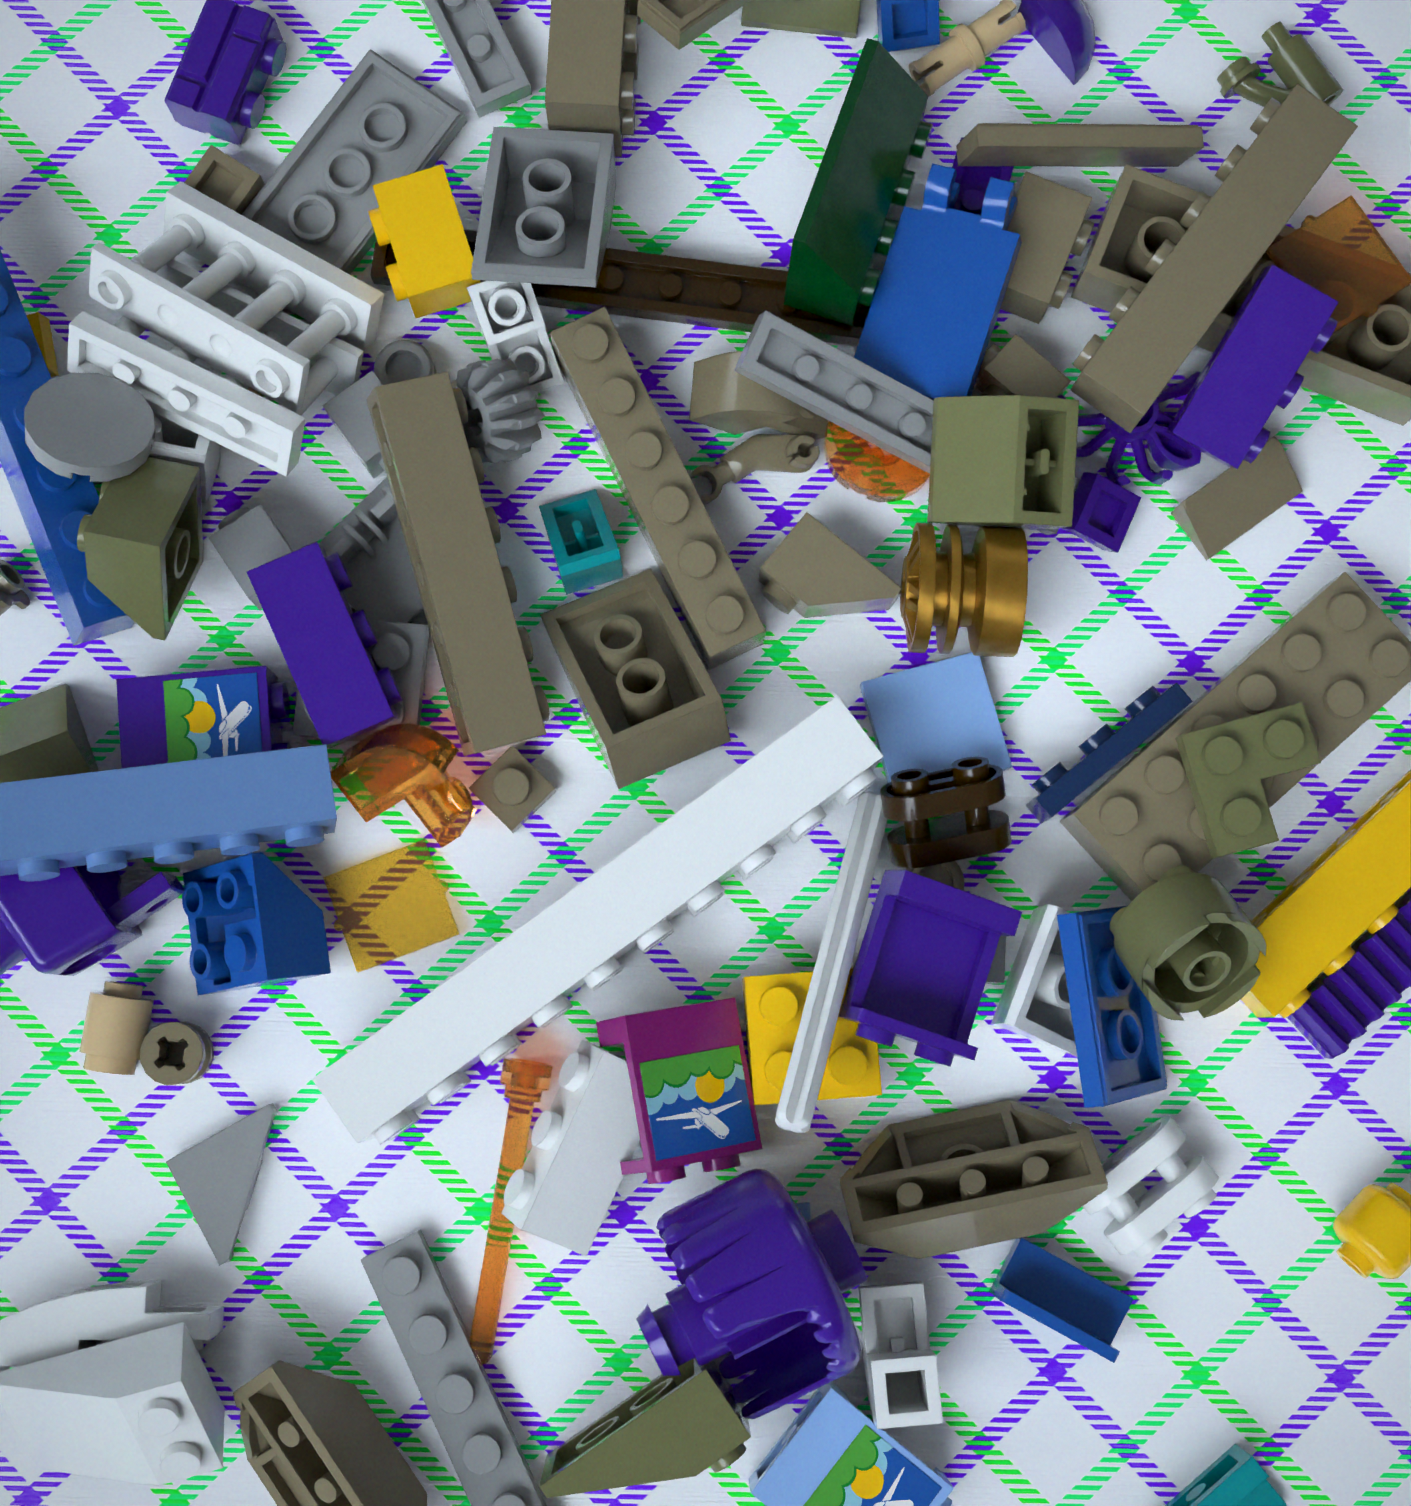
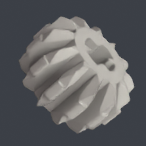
M494 359L487 362L486 360H481L468 364L467 368L458 370L457 379L452 381L451 385L452 388L459 387L462 390L466 401L468 423L462 424L468 448H477L482 463H496L500 461L506 463L522 457V454L530 452L531 445L542 439L541 430L537 422L543 419L545 415L537 407L536 398L539 391L531 390L528 371L517 370L511 359Z

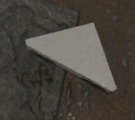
M274 1103L264 1106L166 1161L219 1266L233 1259V1250L245 1211L250 1204L263 1161L261 1160L274 1117L278 1112Z

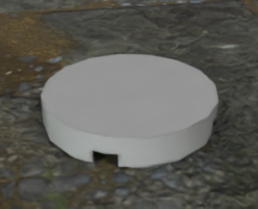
M70 373L48 380L36 389L24 409L25 443L39 463L60 476L73 479V473L78 475H90V482H108L130 475L147 461L152 450V443L155 438L153 410L142 393L123 380L100 373Z

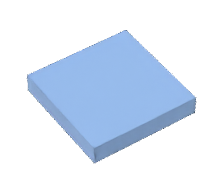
M970 652L861 682L860 689L876 745L884 756L881 762L887 783L891 782V776L894 773L902 770L924 769L930 773L950 769L954 761L966 757H985L989 760V764L999 766L1003 771L1009 770L1012 767L980 656H975Z

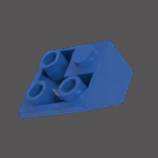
M263 852L249 853L183 873L185 891L182 893V904L189 922L192 947L189 962L191 972L196 980L197 996L298 981L331 973L323 911Z

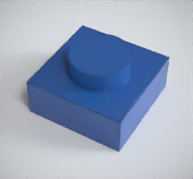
M876 0L878 41L888 52L940 44L939 0Z

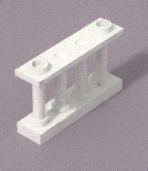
M181 181L166 192L163 235L133 258L128 259L100 242L91 248L89 297L295 413L304 405L310 359L335 337L361 350H365L376 340L384 293ZM183 251L209 265V267L183 288H180L155 273ZM233 279L261 294L235 317L207 303L211 297ZM284 308L312 323L287 346L258 331Z
M172 259L155 274L183 288L201 272ZM226 285L211 297L207 303L235 317L253 302L255 298ZM82 311L69 323L67 371L71 373H100L123 380L142 393L152 408L153 413L287 477L299 463L306 419L302 416L303 413L323 390L338 395L359 380L364 350L335 337L310 359L304 405L295 413L279 403L276 404L247 390L249 386L228 374L222 378L193 364L197 357L176 345L169 351H166L139 338L146 328L124 316L112 325ZM280 311L258 331L287 346L310 325Z

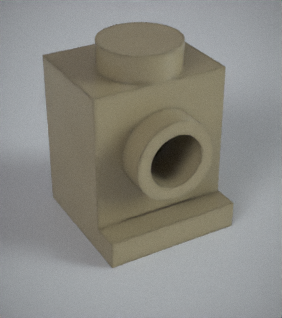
M1015 334L1002 349L994 343L986 350L978 374L979 381L976 388L982 392L981 396L1026 395L1057 398L1059 395H1063L1071 380Z

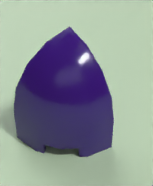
M1021 0L1017 14L1019 12L1022 13L1026 29L1070 82L1075 85L1088 71L1096 46L1094 20L1084 1Z

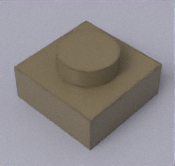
M213 145L209 146L184 182L241 215L265 185L261 175Z
M513 745L469 787L470 791L513 834L557 791Z

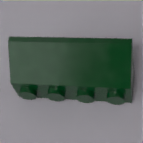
M866 39L792 243L783 303L784 305L850 326L853 324L859 304L869 307L872 304L881 276L880 270L872 268L877 254L888 256L899 223L897 220L890 219L894 205L904 207L907 204L916 172L907 170L911 156L919 159L923 158L933 124L923 121L928 100L927 94L879 41Z

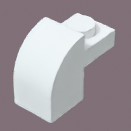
M922 1281L858 1286L864 1344L862 1353L871 1416L876 1428L886 1429L943 1423L937 1356L930 1349L924 1283Z

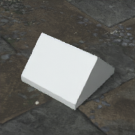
M1047 904L1033 909L991 1024L1077 1057L1057 915L1068 914L1069 912L1058 906Z

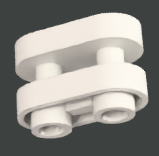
M1165 1116L1146 1127L1101 1163L1108 1181V1189L1082 1206L1089 1215L1097 1213L1106 1207L1115 1218L1104 1230V1235L1120 1255H1126L1133 1251L1137 1257L1149 1254L1167 1238L1168 1233L1164 1228L1182 1214L1187 1218L1198 1214L1209 1206L1217 1196L1212 1188L1218 1182L1219 1176L1203 1156L1194 1157L1183 1163L1175 1153L1184 1144L1187 1136L1171 1116ZM1156 1168L1163 1179L1134 1202L1127 1191Z

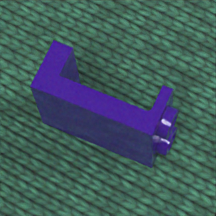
M885 870L838 1017L859 1023L855 1035L879 1044L892 1047L896 1036L917 1043L914 1052L915 1056L951 1067L954 1056L975 1061L978 1048L969 1045L968 1039L1000 936H1015L1022 911L907 870Z

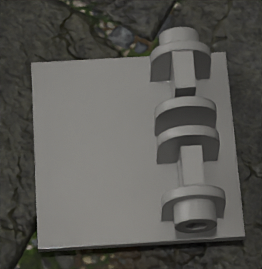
M386 477L319 544L326 550L327 555L335 552L339 553L353 584L352 587L343 591L349 605L356 612L363 609L368 619L410 623L423 610V605L388 477Z

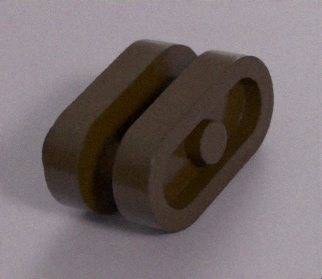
M966 757L954 761L950 769L930 773L924 769H907L894 773L891 776V782L885 784L880 789L884 817L892 821L904 822L903 826L892 830L887 835L891 863L903 868H921L991 854L1008 847L1012 842L1009 816L1002 811L989 810L988 807L1000 802L1006 796L1002 768L989 764V760L985 757ZM964 811V813H960V814H955V815H950V816H945V817H940V818H935V819L928 820V818H933V817H938V816H943V815H948V814H953V813H958V812Z

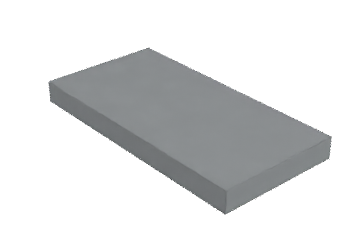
M370 49L242 215L351 275L376 242V235L368 210L379 207L372 185L433 167L467 123L465 113Z

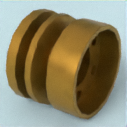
M932 523L915 524L910 548L903 561L901 575L902 590L900 592V612L906 628V641L909 652L925 653L928 649L931 628L936 626L937 649L940 654H950L953 650L959 627H967L970 649L975 656L1014 657L1018 653L1025 622L1028 592V552L1025 531L1022 528L981 526L976 534L972 552L963 553L962 538L956 524H947L943 532L940 552H936L935 530Z

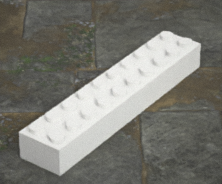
M835 696L323 1070L312 1081L357 1144L373 1138L380 1145L387 1140H393L420 1120L414 1109L427 1099H429L433 1106L439 1102L441 1104L468 1085L471 1080L465 1071L480 1060L486 1067L490 1064L493 1066L518 1048L522 1042L516 1034L533 1021L538 1028L548 1026L573 1007L567 996L585 983L593 991L601 987L623 970L618 959L637 945L643 954L654 948L674 932V928L669 921L688 908L694 917L724 895L723 892L725 890L721 883L734 873L738 872L743 880L747 879L773 859L776 852L772 846L787 835L794 844L818 827L827 816L823 808L837 799L840 805L845 807L872 786V783L878 779L873 770L884 756L839 696Z

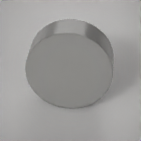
M397 340L389 343L379 352L374 364V373L380 382L386 385L436 374V368L430 353L423 345L412 340Z

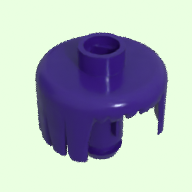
M755 1168L674 1207L659 1218L656 1228L659 1230V1236L667 1244L665 1247L666 1254L677 1267L676 1274L682 1285L665 1293L668 1304L654 1311H651L647 1304L636 1320L663 1376H681L678 1367L695 1358L698 1366L701 1367L731 1351L732 1353L719 1363L720 1373L724 1379H732L754 1372L733 1387L732 1396L738 1403H748L741 1410L742 1417L756 1419L840 1377L848 1375L856 1368L860 1360L861 1346L854 1322L842 1293L866 1282L867 1276L847 1231L832 1209L805 1221L796 1203L780 1180L773 1173L765 1169Z

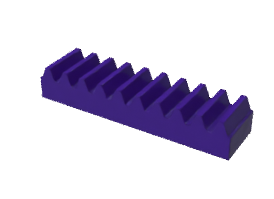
M1411 889L1395 904L1399 909L1396 916L1377 932L1370 934L1367 931L1351 946L1355 950L1352 958L1335 973L1329 976L1323 973L1307 988L1311 993L1308 1000L1298 1010L1286 1017L1324 1058L1334 1059L1336 1056L1345 1053L1349 1049V1043L1353 1039L1364 1035L1367 1032L1366 1027L1371 1022L1380 1019L1385 1014L1384 1009L1398 1002L1402 998L1401 993L1411 987Z

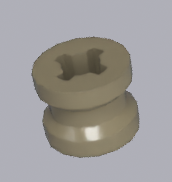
M168 1022L152 1028L144 1037L140 1048V1063L145 1073L155 1082L164 1085L188 1084L202 1078L210 1069L214 1058L213 1043L208 1033L200 1026L189 1022ZM167 1042L168 1045L170 1046V1049H169V1057H168L167 1059L163 1060L164 1058L167 1057L166 1051H167L168 1047H167V1045L165 1044V1043Z

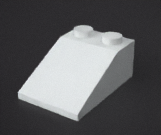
M184 1322L0 1371V1403L37 1469L160 1486L223 1468L225 1408Z

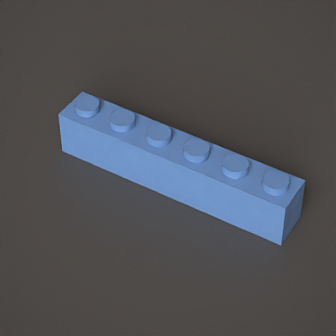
M327 744L0 783V876L18 874L21 881H43L58 877L60 875L59 868L87 865L88 872L103 873L124 869L128 866L127 860L154 856L155 863L173 864L193 859L194 851L220 848L222 855H242L259 850L260 842L285 839L286 846L304 847L321 843L325 840L324 834L335 833L337 821Z

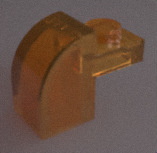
M400 723L383 727L347 749L330 770L331 779L366 823L404 799L441 847L459 838L477 811L472 805V799L466 786L458 778L451 777L446 771L459 750L445 736L425 726Z

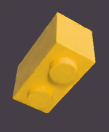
M443 164L372 185L379 207L368 210L379 247L391 243L397 263L386 266L397 302L409 299L415 318L471 302L467 287L480 283V280H472L473 256Z

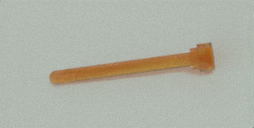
M504 1057L500 1083L505 1085L504 1097L510 1099L469 1340L474 1356L480 1365L488 1363L493 1356L514 1224L501 1214L505 1206L504 1192L512 1174L516 1170L522 1169L524 1165L534 1102H541L542 1092L549 1091L553 1065L548 1063Z

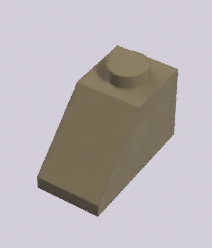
M808 512L805 513L760 567L758 581L764 585L761 593L771 604L786 614H789L794 609L804 618L889 610L896 602L902 590L898 584Z

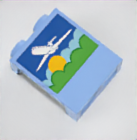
M833 1382L816 1390L748 1479L750 1493L765 1506H951L952 1500L948 1496L954 1489L947 1476L937 1467L932 1470L884 1429H877L873 1420L854 1406L847 1394Z

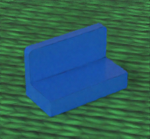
M1024 1238L1015 1239L989 1292L1007 1305L1115 1363L1120 1351L1113 1347L1111 1343L1133 1298Z

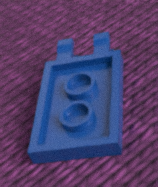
M933 163L925 186L922 209L918 210L906 206L903 208L854 355L855 359L932 400L937 397L972 396L1022 244L1020 234L1007 231L1018 203L1017 197L1013 196L1015 190L1014 182L991 177L985 193L982 213L977 215L953 209L960 191V184L954 182L957 175L956 169Z

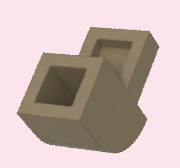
M742 351L723 353L694 362L690 421L734 435L769 427L787 434L809 435L815 440L827 437L828 420L734 371Z

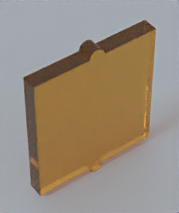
M1352 195L1316 218L1312 215L1306 216L1299 229L1273 244L1266 251L1278 268L1339 302L1330 316L1338 321L1332 335L1362 315L1368 318L1372 317L1378 311V305L1411 284L1410 275Z

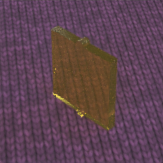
M425 839L323 877L338 918L334 922V928L337 931L343 932L357 973L460 935L445 894L449 890V884L440 880Z

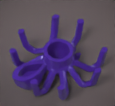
M1196 371L1184 382L1163 389L1131 433L1103 413L1078 415V427L1105 425L1106 428L1087 444L1077 447L1076 457L1092 455L1114 437L1116 440L1108 458L1105 471L1107 478L1120 486L1131 482L1125 475L1118 476L1117 472L1127 443H1131L1138 471L1152 484L1162 485L1172 478V471L1188 469L1199 464L1201 461V451L1167 433L1168 427L1159 426L1156 424V421L1167 426L1170 425L1174 417L1159 410V403L1188 394L1201 372ZM1062 394L1057 397V398L1066 399V397L1063 396ZM1146 439L1153 460L1158 467L1164 470L1155 472L1151 469L1142 440Z

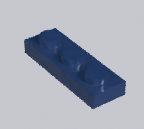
M1175 683L1161 694L1154 686H1151L1124 708L1132 717L1114 732L1106 723L1078 746L1085 754V757L1067 770L1059 762L1036 780L1032 786L1039 794L1027 803L1026 807L1041 824L1049 820L1193 701L1178 683Z

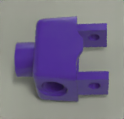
M87 865L59 868L60 875L58 877L43 881H21L18 874L0 876V975L26 957L38 972L64 976L77 975L142 936V931L138 925L182 895L185 891L184 887L176 876L159 872L122 898L120 890L122 878L117 871L93 873L87 871Z

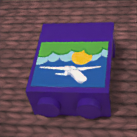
M267 666L116 679L121 768L291 748L289 742L282 743L281 719L289 718L290 714L287 685L285 682H278V676Z

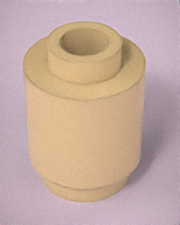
M105 981L103 992H90L79 1051L85 1053L84 1069L110 1074L135 1075L137 1060H140V1048L144 1037L149 1032L154 1002L151 999L141 998L143 986Z

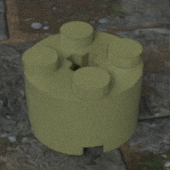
M1179 865L1167 870L1158 882L1142 891L1128 906L1118 910L1110 921V930L1114 935V946L1119 959L1153 1009L1161 1016L1170 1020L1185 1021L1180 1013L1199 1011L1203 1018L1228 1009L1243 998L1255 985L1261 973L1256 967L1260 951L1266 956V942L1263 935L1225 886L1212 876L1194 873L1188 866Z

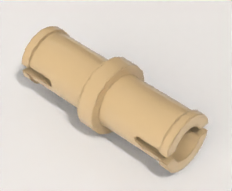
M1001 0L997 6L968 26L962 23L949 31V39L917 61L915 60L909 64L908 68L912 79L917 82L926 74L935 70L923 79L924 83L919 86L930 97L937 89L966 69L971 71L977 70L985 64V56L1026 30L1022 13L1019 12L1002 25H999L1011 16L1010 12L1017 7L1012 0Z

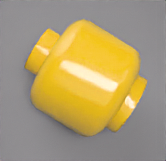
M1392 1182L1386 1188L1376 1184L1367 1185L1352 1199L1333 1222L1335 1234L1342 1242V1246L1336 1253L1351 1269L1365 1279L1373 1271L1384 1278L1396 1279L1411 1266V1195Z

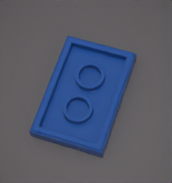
M1126 906L1057 915L1084 1108L1105 1107L1167 1089L1157 1012L1153 1009L1119 959L1114 946V935L1110 930V921L1113 915Z

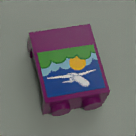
M735 997L625 1015L596 1022L600 1047L624 1043L643 1153L642 1158L620 1162L622 1175L646 1173L648 1184L673 1181L686 1177L684 1165L702 1162L703 1172L729 1169L741 1166L740 1153L763 1149Z

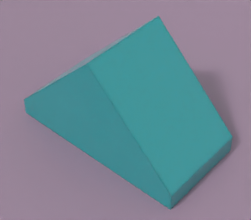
M596 489L539 506L566 595L623 578L620 552Z

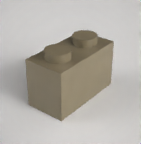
M1026 171L1015 196L1018 199V203L1007 230L1020 234L1022 244L1000 309L1039 324L1048 306L1059 309L1067 293L1073 275L1063 272L1070 253L1080 257L1089 239L1094 222L1084 218L1092 197Z

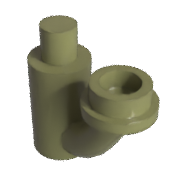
M1281 21L1267 29L1261 38L1273 52L1268 58V63L1288 89L1273 86L1256 79L1261 72V68L1257 63L1251 64L1246 56L1229 65L1217 78L1218 83L1222 87L1220 93L1225 99L1238 94L1262 107H1265L1272 97L1283 103L1296 84L1305 88L1327 105L1334 102L1344 90L1302 34L1292 37Z

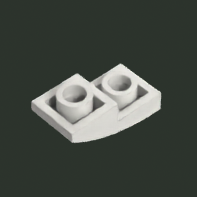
M483 281L467 287L491 359H511L517 370H527L529 386L533 391L540 392L563 384L564 380L545 329L546 325L531 283Z

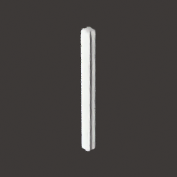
M870 791L862 793L858 799L776 1112V1125L784 1130H791L795 1133H806L811 1126L888 820L883 814L881 795H876Z

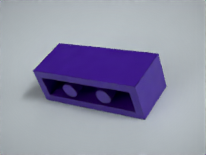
M1273 264L1263 268L1166 432L1227 467L1238 469L1243 460L1251 464L1257 458L1270 436L1271 431L1263 426L1277 405L1285 409L1300 388L1304 376L1297 373V370L1309 350L1318 354L1334 332L1338 321L1330 316L1339 302Z
M315 542L247 571L322 745L327 744V748H333L399 719L394 705L402 702L403 697L390 668L385 667L379 671L377 669L369 647L378 644V641L364 610L362 609L355 613L351 610L343 590L352 587L353 584L338 552L327 555L326 550L318 542Z

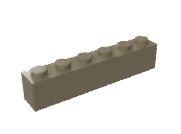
M1296 84L1283 103L1272 97L1250 127V130L1258 135L1248 150H1245L1238 144L1233 148L1214 175L1223 181L1221 186L1212 197L1201 191L1179 223L1188 228V230L1177 245L1166 238L1148 262L1144 270L1153 277L1141 293L1130 286L1112 310L1109 318L1116 322L1117 325L1108 337L1103 340L1094 334L1076 358L1073 366L1079 369L1081 373L1070 391L1131 433L1346 144L1358 125L1299 84Z
M603 307L551 331L553 352L558 365L708 669H713L763 645L766 629L606 308Z
M448 371L377 386L372 390L366 401L464 756L476 754L545 735L546 730L543 722L548 721L550 718L548 702L540 685L533 686L527 663L533 661V648L526 628L524 626L517 627L511 603L517 601L516 585L509 567L501 568L495 544L501 541L500 526L494 509L492 507L485 508L479 484L484 483V468L477 448H468L462 424L468 423V410L462 390L459 387L452 388Z

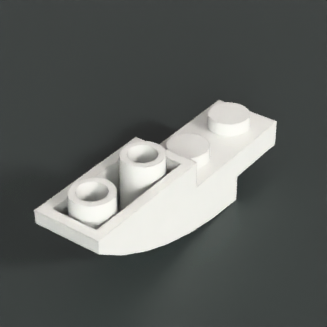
M162 1280L125 1281L93 1286L63 1294L0 1320V1371L8 1370L10 1366H22L96 1346V1340H100V1344L180 1322L185 1323L197 1350H202L204 1340L209 1341L223 1332L224 1306L161 1305Z

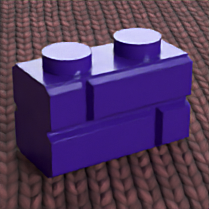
M231 0L205 1L164 99L176 122L204 134L206 132L210 133L213 137L236 145L241 144L247 128L255 129L262 119L265 108V97L262 91L269 75L278 76L285 62L286 43L283 41L275 18L269 13L249 6H239Z

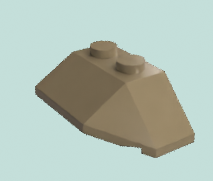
M1005 1100L889 1124L864 1151L852 1169L849 1168L840 1178V1186L854 1242L922 1259L1044 1233L1107 1190L1108 1181L1089 1127L1076 1122L1069 1124L1047 1112L1012 1100Z
M279 1360L233 1392L235 1405L240 1409V1428L247 1460L277 1506H427V1492L355 1384Z

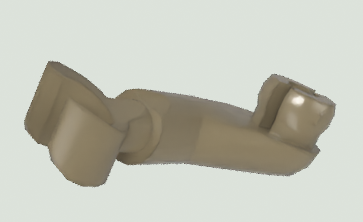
M757 434L720 458V463L716 466L701 465L695 468L689 476L691 479L696 476H704L710 480L712 484L711 494L700 496L703 505H706L719 496L723 485L730 481L737 483L756 470L790 473L806 472L818 460L820 450L819 446L815 447L813 444L816 440L809 435Z

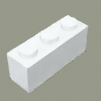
M582 1039L577 1051L572 1052L561 1067L558 1078L560 1088L550 1109L545 1110L534 1125L531 1135L533 1146L522 1169L516 1170L506 1185L504 1192L505 1206L501 1214L519 1229L587 1257L624 1176L622 1175L620 1162L632 1159L640 1141L626 1059Z

